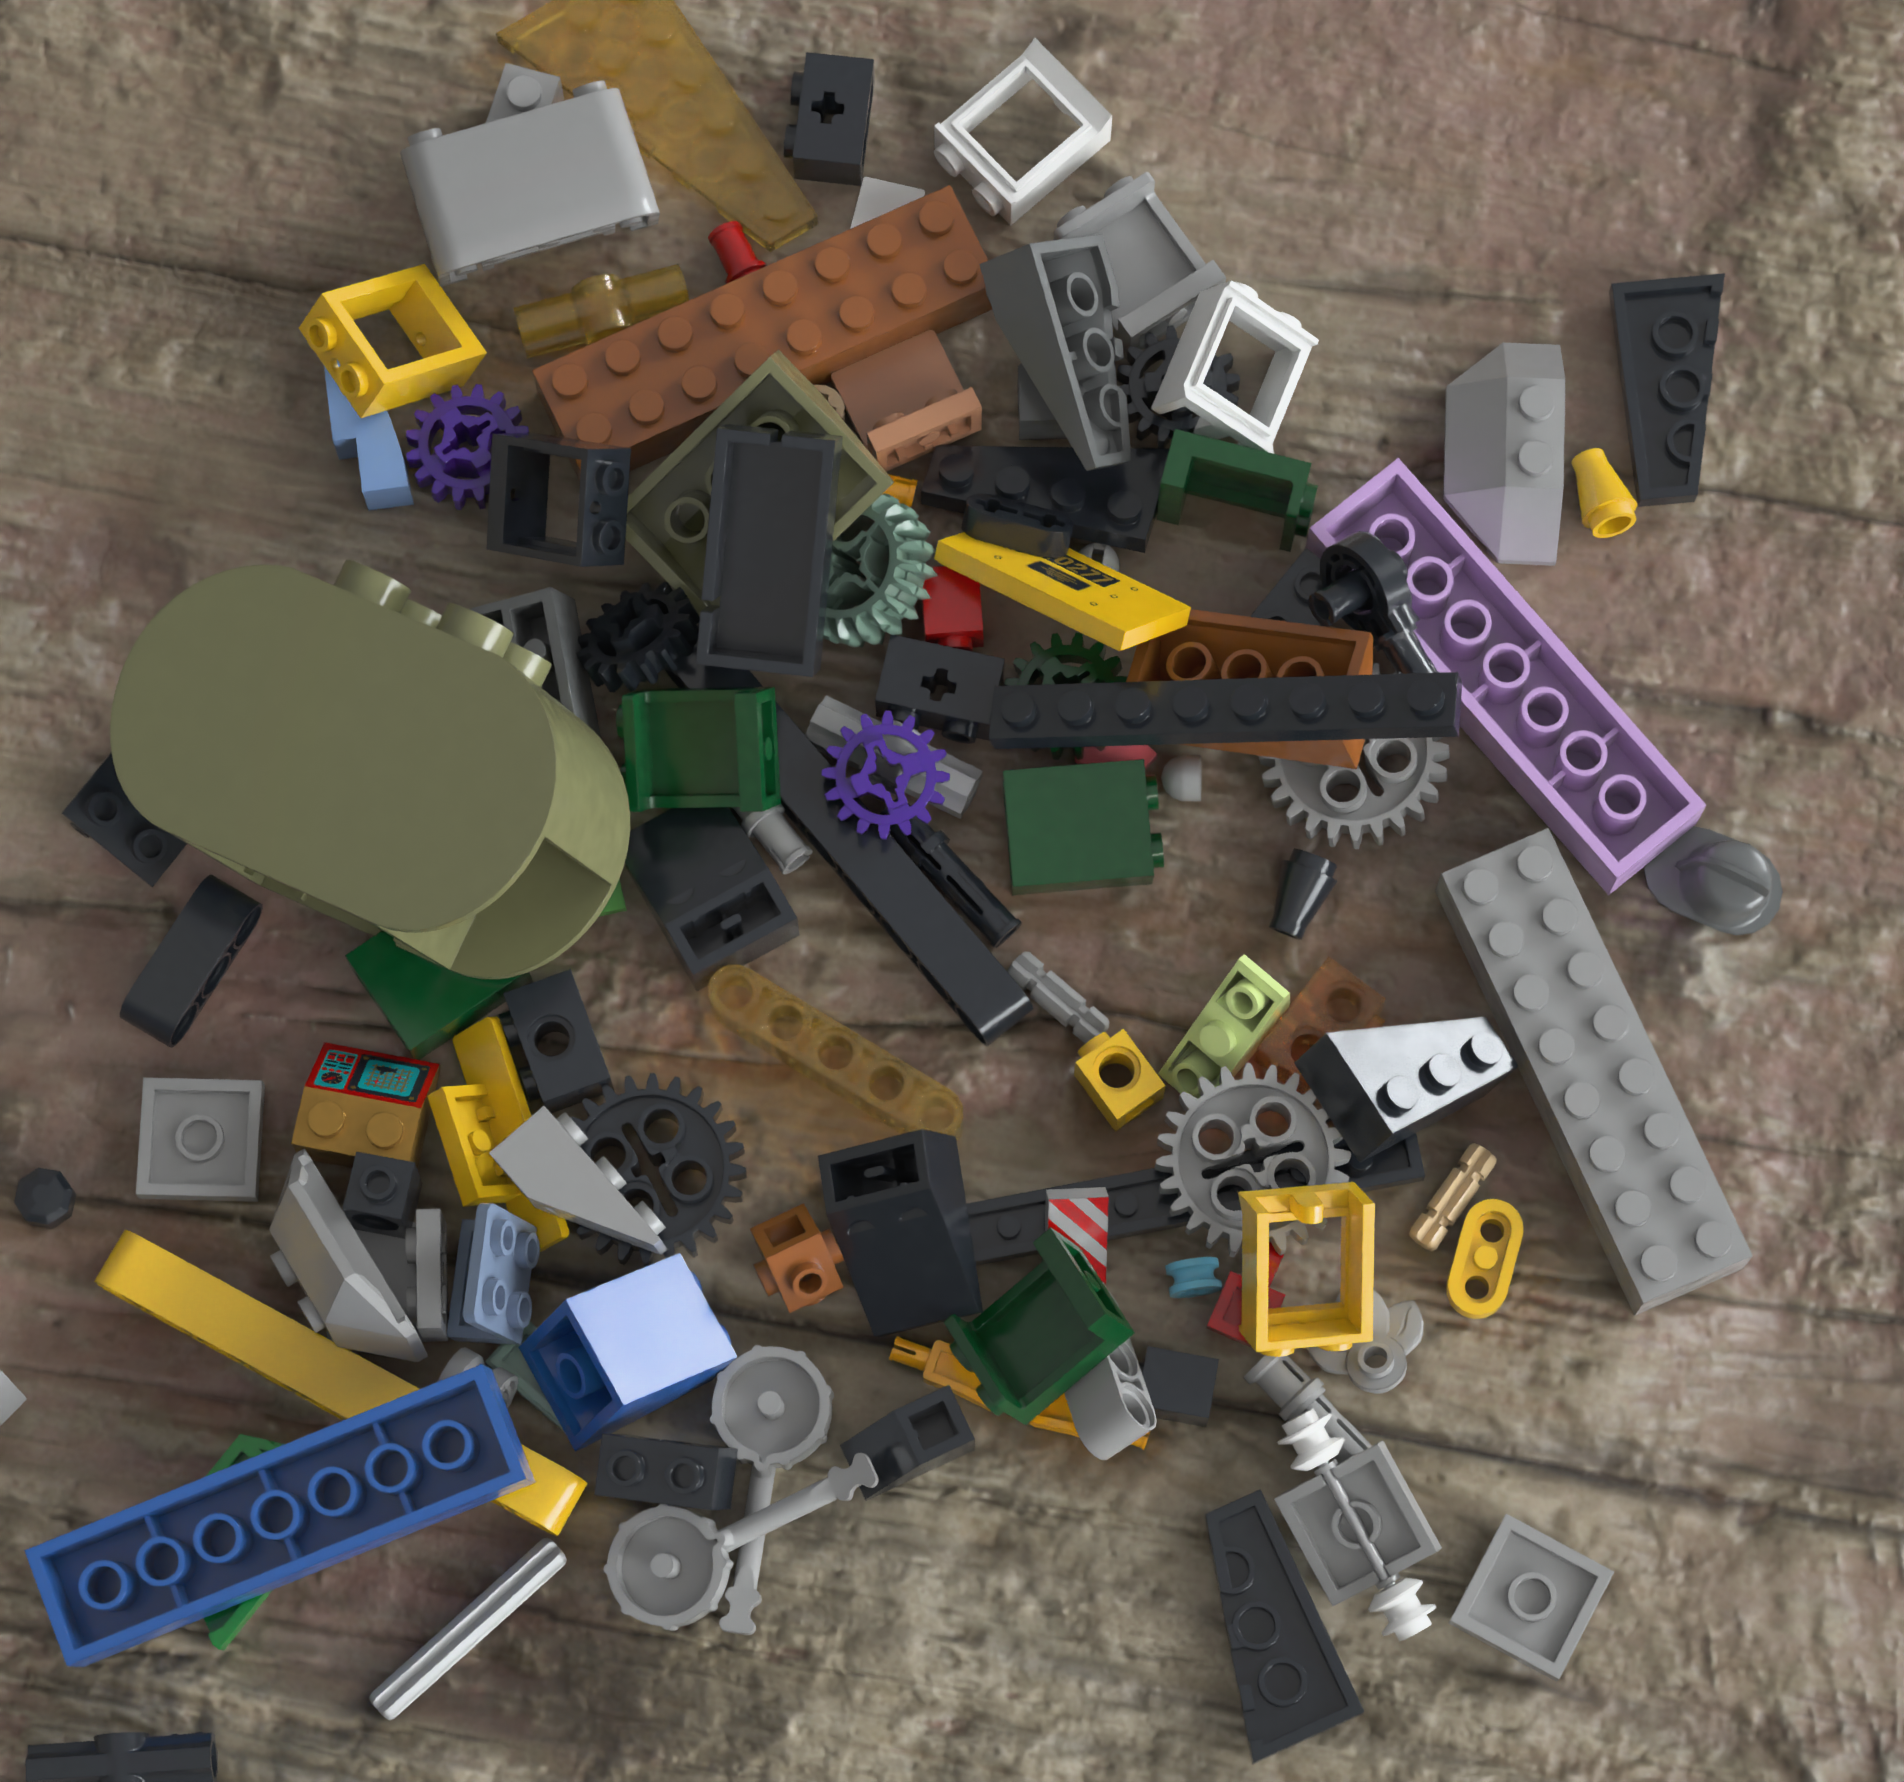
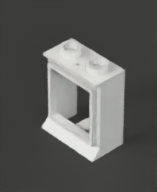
M1034 38L1019 58L941 124L938 122L934 126V155L940 165L950 175L956 177L961 174L974 188L972 189L974 198L988 214L995 216L999 213L1011 226L1111 140L1112 115ZM1033 79L1053 99L1055 105L1064 114H1068L1080 128L1016 182L969 132Z
M1231 280L1200 291L1151 409L1158 414H1163L1187 407L1200 416L1194 430L1195 434L1217 440L1230 436L1238 441L1237 445L1274 454L1273 441L1311 348L1317 345L1319 340L1302 329L1301 323L1295 317L1276 311L1258 299L1257 293L1245 284ZM1229 321L1275 351L1250 415L1203 384Z

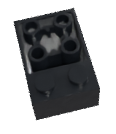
M729 807L671 808L630 831L628 852L624 865L696 991L705 988L800 935L797 916L768 866Z
M920 1129L818 1155L826 1215L874 1337H882L941 1323L952 1314L962 1318L983 1313L956 1136Z

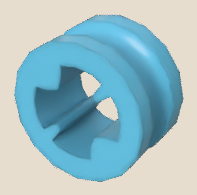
M1197 1257L1166 1265V1275L1172 1276L1174 1279L1173 1286L1169 1287L1170 1297L1190 1298L1222 1290V1281L1214 1277V1270L1219 1268L1218 1258Z

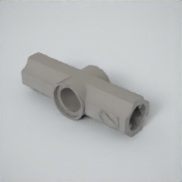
M826 695L813 714L805 736L817 750L831 757L826 752L829 745L843 748L847 743L843 739L840 729L846 726L857 734L862 730L861 715H864V713ZM868 716L872 720L873 725L882 724V722ZM893 720V725L902 726L903 723ZM915 729L912 731L918 736L921 734ZM883 736L887 748L905 756L918 752L903 739ZM863 744L855 749L848 761V765L856 768L857 773L861 772L867 759ZM929 744L927 745L930 751L938 750ZM875 749L874 752L877 757L876 773L869 776V781L872 785L882 783L886 792L889 791L891 794L896 795L894 792L896 789L895 778L903 774L902 769L899 765L889 767L886 759L882 760L879 750ZM947 754L944 759L935 763L936 770L950 774V781L936 783L934 788L935 791L945 797L943 805L930 802L928 804L961 819L976 794L983 777V771ZM926 772L912 777L905 793L919 798L925 786Z

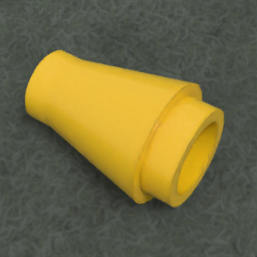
M1593 448L1576 455L1571 464L1576 476L1583 526L1591 529L1592 534L1597 538L1613 537L1631 528L1636 522L1634 511L1637 508V502L1607 461L1604 451L1600 448Z

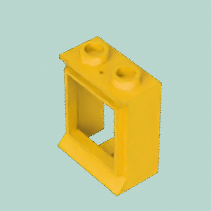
M1355 1182L1238 1192L1242 1210V1325H1239V1332L1252 1348L1266 1356L1282 1357L1293 1354L1295 1348L1317 1346L1326 1351H1344L1350 1349L1353 1343L1373 1341L1375 1203ZM1341 1216L1340 1302L1268 1309L1269 1223L1298 1220L1305 1224L1321 1223L1323 1218Z

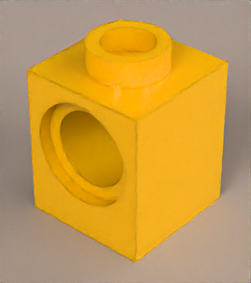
M1124 1029L1111 1038L1107 1032H1102L1078 1050L1077 1053L1081 1059L1075 1062L1074 1076L1115 1132L1164 1098L1166 1085ZM1118 1063L1130 1070L1133 1079L1124 1087L1113 1088L1102 1081L1099 1075L1100 1071L1109 1064Z

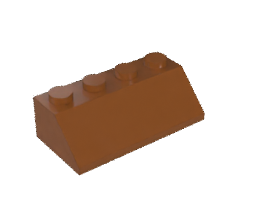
M1191 609L1187 626L1137 645L1126 682L1372 675L1373 636L1371 632ZM1365 739L1179 745L1357 769Z

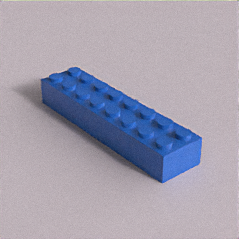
M480 1364L24 1551L66 1665L85 1667L536 1483L493 1370Z

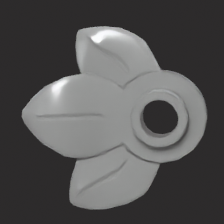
M1373 1289V1341L1353 1343L1350 1349L1344 1351H1326L1317 1346L1306 1347L1314 1362L1323 1371L1349 1375L1353 1384L1363 1391L1374 1394L1385 1393L1395 1388L1405 1376L1407 1370L1406 1356L1421 1342L1424 1324L1422 1315L1413 1300L1403 1301L1387 1308L1382 1297ZM1340 1293L1337 1296L1336 1302H1340ZM1374 1355H1382L1387 1359L1386 1363L1379 1368H1371L1365 1364L1366 1360Z

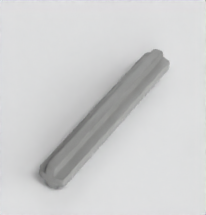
M548 1537L540 1540L380 1684L369 1697L373 1706L384 1718L388 1720L395 1719L566 1564L567 1558L562 1550Z

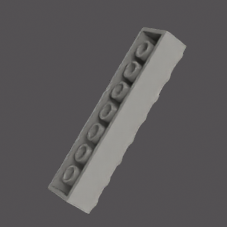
M1549 828L1441 873L1435 889L1437 897L1508 1048L1519 1066L1518 1069L1634 1316L1743 1269L1753 1255Z

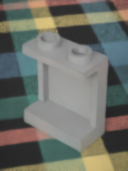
M1145 172L1136 179L1127 176L1118 180L1108 188L1104 194V199L1088 209L1085 206H1078L1066 213L1058 221V228L1054 231V240L1103 234L1119 290L1120 308L1111 311L1113 335L1115 338L1122 340L1123 349L1126 353L1130 346L1141 350L1144 349L1146 333L1151 332L1159 339L1166 335L1167 326L1177 328L1188 321L1200 291L1226 282V276L1214 260L1207 264L1204 262L1159 200L1154 191L1155 180L1149 172Z

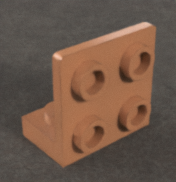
M933 330L925 331L831 374L834 388L842 397L845 410L860 441L886 472L934 451L938 445L946 446L982 430V406L972 387L963 389L937 334Z

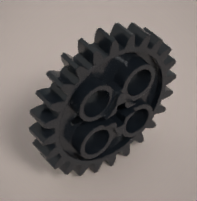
M650 1073L646 1089L638 1090L630 1075L625 1076V1093L617 1095L609 1085H602L606 1102L599 1106L592 1100L584 1098L582 1103L588 1118L583 1121L570 1117L588 1138L580 1147L593 1162L596 1154L605 1147L614 1146L622 1149L626 1153V1157L622 1166L617 1169V1172L627 1184L619 1192L627 1201L640 1197L651 1201L654 1205L653 1213L666 1227L658 1234L667 1248L663 1253L665 1259L675 1255V1248L683 1246L693 1258L698 1256L695 1238L701 1235L708 1241L716 1243L718 1237L712 1223L717 1220L725 1224H732L734 1221L733 1215L724 1206L725 1202L738 1203L742 1202L744 1198L742 1191L730 1185L732 1181L747 1178L746 1167L730 1163V1161L745 1154L743 1143H726V1140L737 1130L734 1120L717 1124L716 1120L723 1110L722 1104L716 1101L702 1108L704 1092L700 1086L693 1089L687 1097L681 1095L680 1077L675 1076L667 1090H662L659 1088L656 1074ZM661 1118L670 1119L679 1126L676 1136L671 1141L663 1144L655 1143L646 1136L650 1124ZM625 1125H631L634 1128L650 1162L654 1166L661 1165L659 1173L662 1184L678 1209V1213L672 1217L666 1213L649 1178L646 1175L639 1176L641 1168L638 1158L622 1132ZM692 1169L702 1172L707 1180L704 1188L698 1193L684 1195L674 1188L677 1176L683 1171ZM579 1225L576 1231L581 1241L589 1238L596 1232L599 1234L595 1247L599 1255L607 1252L613 1244L617 1245L618 1260L622 1265L627 1263L633 1251L640 1252L644 1267L652 1264L654 1253L582 1225Z

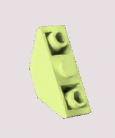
M1244 954L1235 963L1158 1075L1179 1093L1186 1092L1199 1099L1201 1096L1197 1086L1198 1079L1203 1076L1214 1087L1220 1085L1221 1067L1225 1066L1234 1077L1263 1045L1289 1009L1290 993Z

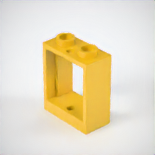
M425 264L322 293L299 327L311 349L317 354L337 383L342 394L346 396L360 418L428 398L434 393L438 395L451 391L453 385L458 384L459 388L463 387L487 354ZM390 310L423 359L387 370L353 320Z

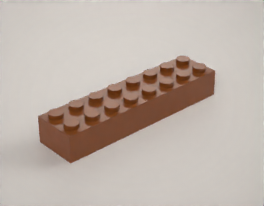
M948 185L533 369L537 394L558 437L631 448L630 471L674 452L777 350H780L813 385H825L831 382V374L925 331L933 330L936 334H939L992 310L991 303L986 295V286L979 265L988 261L952 187ZM569 458L580 481L581 460Z

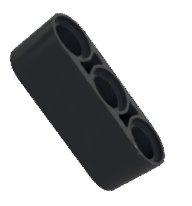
M212 874L207 876L197 887L130 989L122 1004L120 1018L168 1047L173 1048L188 1032L253 932L260 919L263 904Z

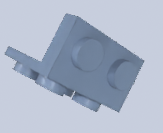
M480 1203L477 1207L475 1220L462 1219L447 1337L458 1342L522 1345L523 1330L529 1324L532 1314V1301L528 1293L531 1269L536 1266L540 1253L539 1239L536 1235L537 1227L494 1203Z

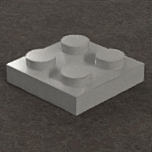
M143 1077L136 1182L137 1197L139 1199L258 1202L265 1084L263 1081Z
M1505 1514L1449 1624L1557 1682L1614 1571Z

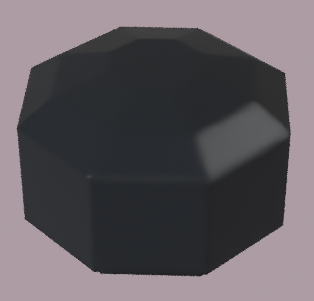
M38 1167L19 1180L14 1203L30 1225L54 1229L72 1217L77 1194L61 1171Z

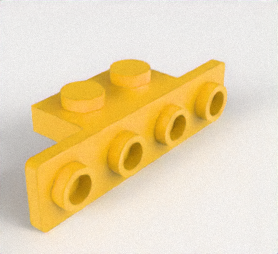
M497 1016L486 1017L453 1038L455 1051L467 1085L441 1087L427 1097L463 1207L477 1206L480 1203H505L508 1212L537 1227L536 1235L539 1239L540 1252L566 1239L569 1236V1228L566 1219L535 1208L489 1154L490 1151L531 1117V1113L500 1019Z

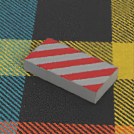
M1106 1187L1046 1190L1045 1231L1051 1227L1079 1246L1106 1287L1109 1201Z

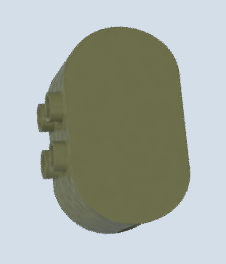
M345 560L334 585L294 568L280 565H252L225 570L191 585L175 596L153 617L137 638L122 668L115 689L110 720L111 752L119 782L132 805L152 824L261 887L369 935L374 936L380 931H384L394 937L393 941L396 942V946L450 971L472 978H509L528 973L547 964L577 942L596 921L607 905L621 876L629 845L630 809L623 777L614 757L600 737L585 722L541 688L552 664L539 655L512 643L511 640L514 633L506 627L475 611L454 603H448L443 614L440 615L408 599L411 590L405 585L377 570L351 560Z

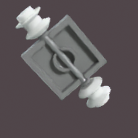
M1314 1408L1283 1424L1282 1427L1287 1436L1277 1441L1278 1445H1293L1297 1457L1291 1464V1469L1309 1471L1318 1466L1314 1470L1316 1476L1280 1494L1274 1500L1332 1606L1373 1585H1376L1378 1590L1384 1588L1374 1595L1368 1610L1369 1612H1384L1389 1623L1381 1633L1383 1636L1395 1632L1399 1641L1405 1640L1432 1624L1427 1614L1433 1611L1436 1605H1421L1416 1592L1423 1584V1581L1404 1578L1395 1582L1400 1578L1398 1572L1433 1555L1442 1547L1384 1441L1382 1440L1339 1464L1336 1459L1329 1462V1459L1339 1454L1345 1439L1344 1437L1330 1438L1324 1426L1332 1415L1329 1413L1319 1418Z

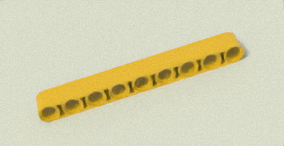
M123 1231L94 1281L98 1286L121 1300L342 1421L419 1390L416 1386L346 1348L337 1347L330 1339L315 1333L308 1327L131 1231ZM522 1445L536 1483L490 1502L557 1537L584 1491L587 1482L566 1468Z

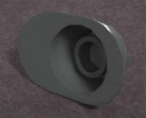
M1693 826L1645 865L1644 868L1648 889L1658 903L1674 913L1720 932L1736 936L1755 933L1768 925L1780 908L1783 893L1780 875L1770 859L1749 843L1735 840L1710 829Z

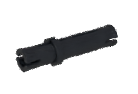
M884 808L880 815H889L887 808ZM916 816L909 820L911 835L906 837L900 831L898 825L890 826L889 834L910 855V859L919 869L925 871L952 900L954 905L991 942L990 944L994 948L1002 945L1019 929L1022 922L1014 917L985 886L983 881L947 845L950 839L942 830L935 832L928 824L920 821Z

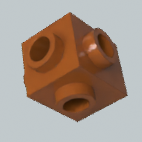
M804 1203L750 1228L763 1260L753 1264L759 1280L768 1297L779 1292L789 1313L804 1306L817 1304L827 1295L844 1288L835 1268V1265L844 1261L840 1248L829 1228L822 1232L819 1231Z

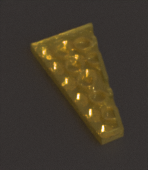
M552 0L496 33L499 44L512 54L516 52L533 65L536 71L560 77L562 88L573 97V89L591 82L604 80L607 89L618 88L640 152L647 158L652 157L672 172L673 178L687 189H694L717 207L718 213L726 219L740 222L744 230L743 232L770 253L819 224L817 213L674 0Z

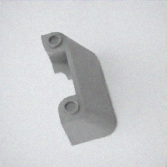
M604 80L591 82L573 89L574 98L447 135H442L441 128H434L408 137L410 146L401 150L400 155L441 287L467 280L466 274L478 270L476 264L481 263L483 271L493 269L495 264L601 233L604 236L615 233L616 223H619L621 228L630 227L631 231L658 224L660 215L658 205L618 88L607 89Z

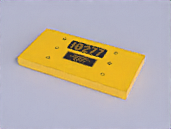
M965 532L938 540L934 559L938 563L1117 651L1125 650L1187 626L1190 606L1070 548L1063 557L1044 558L983 542L970 537Z

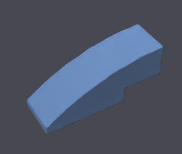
M324 366L333 443L339 460L358 457L362 493L368 511L414 505L408 470L388 412L384 411L360 418Z

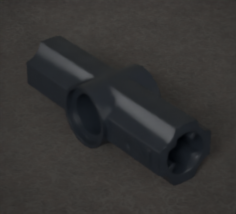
M120 1732L94 1736V1741L28 1745L27 1758L25 1760L26 1782H217L218 1751L215 1734L212 1732H196L182 1735L172 1734L149 1737V1733Z

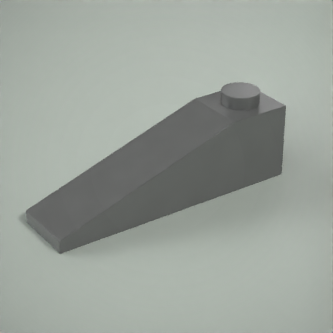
M1103 234L1030 243L979 264L986 286V295L991 303L996 322L1086 471L1130 462L1131 449L1127 396L1117 386L1115 361L1124 358L1123 343L1121 339L1113 338L1111 312L1120 308L1119 290Z

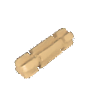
M1476 1143L1468 1146L1457 1163L1460 1167L1452 1169L1426 1207L1427 1214L1421 1213L1411 1227L1409 1236L1414 1242L1429 1251L1437 1249L1447 1235L1448 1230L1446 1227L1454 1225L1480 1187L1478 1181H1485L1494 1168L1497 1158L1489 1150Z

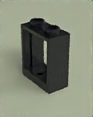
M540 433L493 434L486 549L579 567L624 565L631 448ZM550 455L581 460L577 542L546 536ZM514 488L515 496L513 499H511L510 494L512 489Z

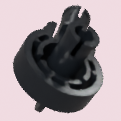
M1363 531L1352 533L1326 548L1320 559V577L1323 589L1310 594L1308 600L1309 608L1315 619L1323 626L1330 627L1338 619L1342 618L1354 630L1371 632L1373 647L1377 651H1384L1397 674L1439 673L1414 632L1418 628L1415 623L1420 619L1412 608V594L1407 583V567L1400 555L1394 550L1388 549L1378 537Z

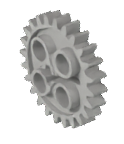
M1374 662L1372 675L1380 674L1379 663ZM1443 737L1365 739L1361 753L1364 752L1367 772L1384 791L1381 796H1375L1372 793L1359 765L1357 769L1265 756H1259L1261 765L1273 767L1262 774L1264 787H1279L1271 795L1274 808L1291 804L1286 813V820L1290 826L1306 818L1305 831L1307 838L1312 839L1324 828L1328 833L1330 847H1335L1341 834L1344 833L1350 834L1353 848L1359 849L1364 833H1371L1374 841L1380 846L1384 842V828L1390 826L1402 837L1406 835L1403 819L1406 815L1420 822L1425 819L1424 809L1419 801L1438 802V790L1429 782L1439 783L1447 781V768L1436 762L1450 758L1449 745L1436 742ZM1392 754L1402 755L1410 761L1403 771L1397 773H1389L1379 766L1386 756ZM1340 784H1351L1359 790L1358 795L1348 802H1337L1329 796V793L1335 786Z
M1246 1063L1242 1079L1235 1080L1226 1066L1221 1067L1219 1086L1214 1087L1208 1079L1202 1076L1198 1079L1197 1083L1201 1096L1199 1099L1186 1092H1182L1179 1095L1178 1101L1186 1112L1185 1115L1177 1112H1167L1165 1122L1176 1131V1134H1159L1157 1145L1162 1149L1172 1152V1154L1156 1159L1155 1170L1172 1173V1176L1160 1184L1159 1192L1160 1194H1178L1179 1198L1171 1205L1169 1213L1171 1216L1180 1215L1187 1211L1190 1213L1191 1218L1185 1230L1188 1235L1196 1232L1202 1226L1209 1230L1206 1239L1207 1248L1211 1249L1223 1237L1228 1239L1229 1256L1235 1257L1242 1243V1210H1228L1220 1204L1217 1198V1192L1226 1185L1234 1184L1242 1187L1245 1191L1279 1188L1275 1182L1274 1175L1278 1170L1286 1167L1298 1169L1303 1173L1307 1186L1346 1183L1349 1181V1176L1335 1170L1334 1167L1348 1163L1351 1158V1152L1334 1148V1144L1340 1142L1343 1137L1336 1127L1328 1128L1327 1123L1331 1119L1324 1108L1316 1109L1314 1104L1317 1098L1311 1089L1303 1095L1296 1091L1299 1084V1074L1294 1073L1285 1084L1278 1083L1276 1065L1271 1064L1264 1079H1256L1252 1064ZM1264 1112H1277L1285 1118L1288 1130L1280 1136L1271 1137L1265 1135L1257 1127L1256 1118ZM1215 1128L1222 1130L1231 1140V1147L1222 1154L1209 1153L1200 1145L1199 1135L1207 1129ZM1295 1142H1300L1304 1146V1149L1297 1153L1289 1152L1267 1157L1263 1161L1260 1172L1254 1173L1250 1164H1244L1227 1170L1212 1179H1204L1201 1175L1207 1169H1219L1242 1162L1246 1149H1252L1255 1157H1263ZM1323 1218L1321 1223L1311 1225L1323 1230L1328 1221L1326 1218ZM1298 1220L1269 1223V1241H1271L1279 1255L1285 1254L1286 1236L1290 1234L1301 1245H1305L1308 1242L1309 1236L1305 1223H1301Z

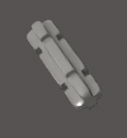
M1023 952L1012 962L1007 972L1023 991L1028 988L1031 991L1030 997L1066 1027L1070 1024L1074 1027L1072 1033L1086 1044L1098 1034L1108 1030V1018L1094 1006L1090 1009L1085 1006L1086 999L1051 970L1046 973L1043 970L1044 964L1030 952Z

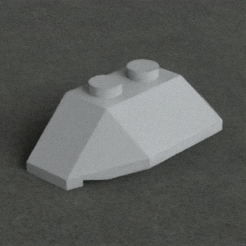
M1503 342L1446 387L1443 499L1465 526L1487 548V552L1500 564L1555 566L1564 489L1565 373L1560 345Z
M304 1148L295 1153L269 1229L279 1248V1251L270 1255V1258L287 1287L298 1281L306 1294V1297L297 1303L313 1331L317 1333L326 1328L336 1346L413 1362H419L428 1357L417 1331L308 1152Z

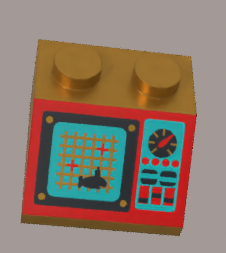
M324 1042L303 1089L291 1145L296 1153L305 1148L312 1161L352 1168L356 1152L415 1162L418 1169L431 1113V1106L427 1096L436 1091L441 1065Z

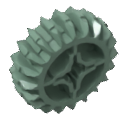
M889 494L881 495L833 541L824 639L838 644L840 642L851 647L861 648L865 642L872 645H883L886 632L891 635H902L901 619L904 617L909 620L919 619L913 607L918 599L931 598L926 589L923 588L925 580L938 576L932 567L926 565V562L936 552L931 544L925 542L931 531L927 529L925 524L917 521L919 515L916 514L914 509L905 504H900L897 498Z

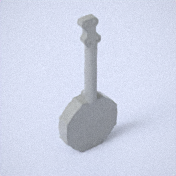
M755 1345L752 1350L736 1358L724 1371H720L717 1374L718 1381L712 1398L710 1422L717 1429L727 1447L738 1449L737 1459L739 1462L752 1465L744 1518L770 1505L776 1468L791 1469L794 1464L810 1456L821 1444L826 1443L828 1440L827 1433L832 1419L834 1392L827 1385L818 1368L808 1359L804 1351ZM765 1535L739 1547L733 1587H729L725 1592V1598L730 1603V1610L719 1621L720 1628L724 1632L752 1635L756 1630V1625L750 1616L753 1608L762 1601L761 1595L757 1591Z
M857 1453L850 1467L842 1469L834 1466L828 1471L827 1478L719 1530L715 1527L716 1523L714 1520L703 1517L693 1511L667 1504H659L657 1507L649 1508L636 1514L626 1522H621L619 1524V1531L610 1546L607 1564L603 1570L607 1574L610 1588L621 1606L622 1613L644 1623L661 1626L665 1630L675 1631L679 1627L700 1620L710 1612H715L726 1589L730 1569L733 1568V1561L730 1560L728 1552L837 1499L850 1501L853 1498L855 1489L861 1485L869 1488L875 1487L879 1479L869 1456L864 1453Z

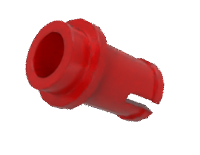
M730 221L719 225L708 236L710 244L714 247L728 275L725 284L767 266L764 261L757 259L743 232V227L738 221Z

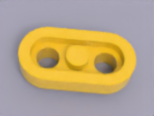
M1487 1199L1475 1204L1467 1213L1462 1224L1447 1279L1446 1294L1451 1306L1459 1314L1467 1318L1482 1319L1491 1316L1501 1307L1508 1293L1523 1237V1222L1518 1211L1505 1201ZM1488 1223L1497 1225L1502 1232V1238L1497 1242L1486 1241L1481 1235V1227ZM1470 1280L1481 1281L1486 1287V1296L1481 1299L1471 1298L1466 1293L1465 1284Z

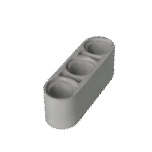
M1130 1338L1064 1393L1080 1440L1100 1460H1108L1156 1427L1155 1411Z

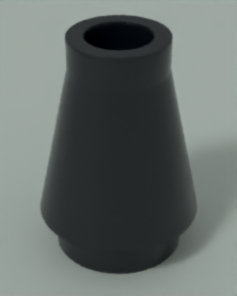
M1294 848L1290 859L1282 861L1274 914L1269 928L1286 936L1302 940L1306 928L1337 883V880L1333 878L1337 865L1313 853Z

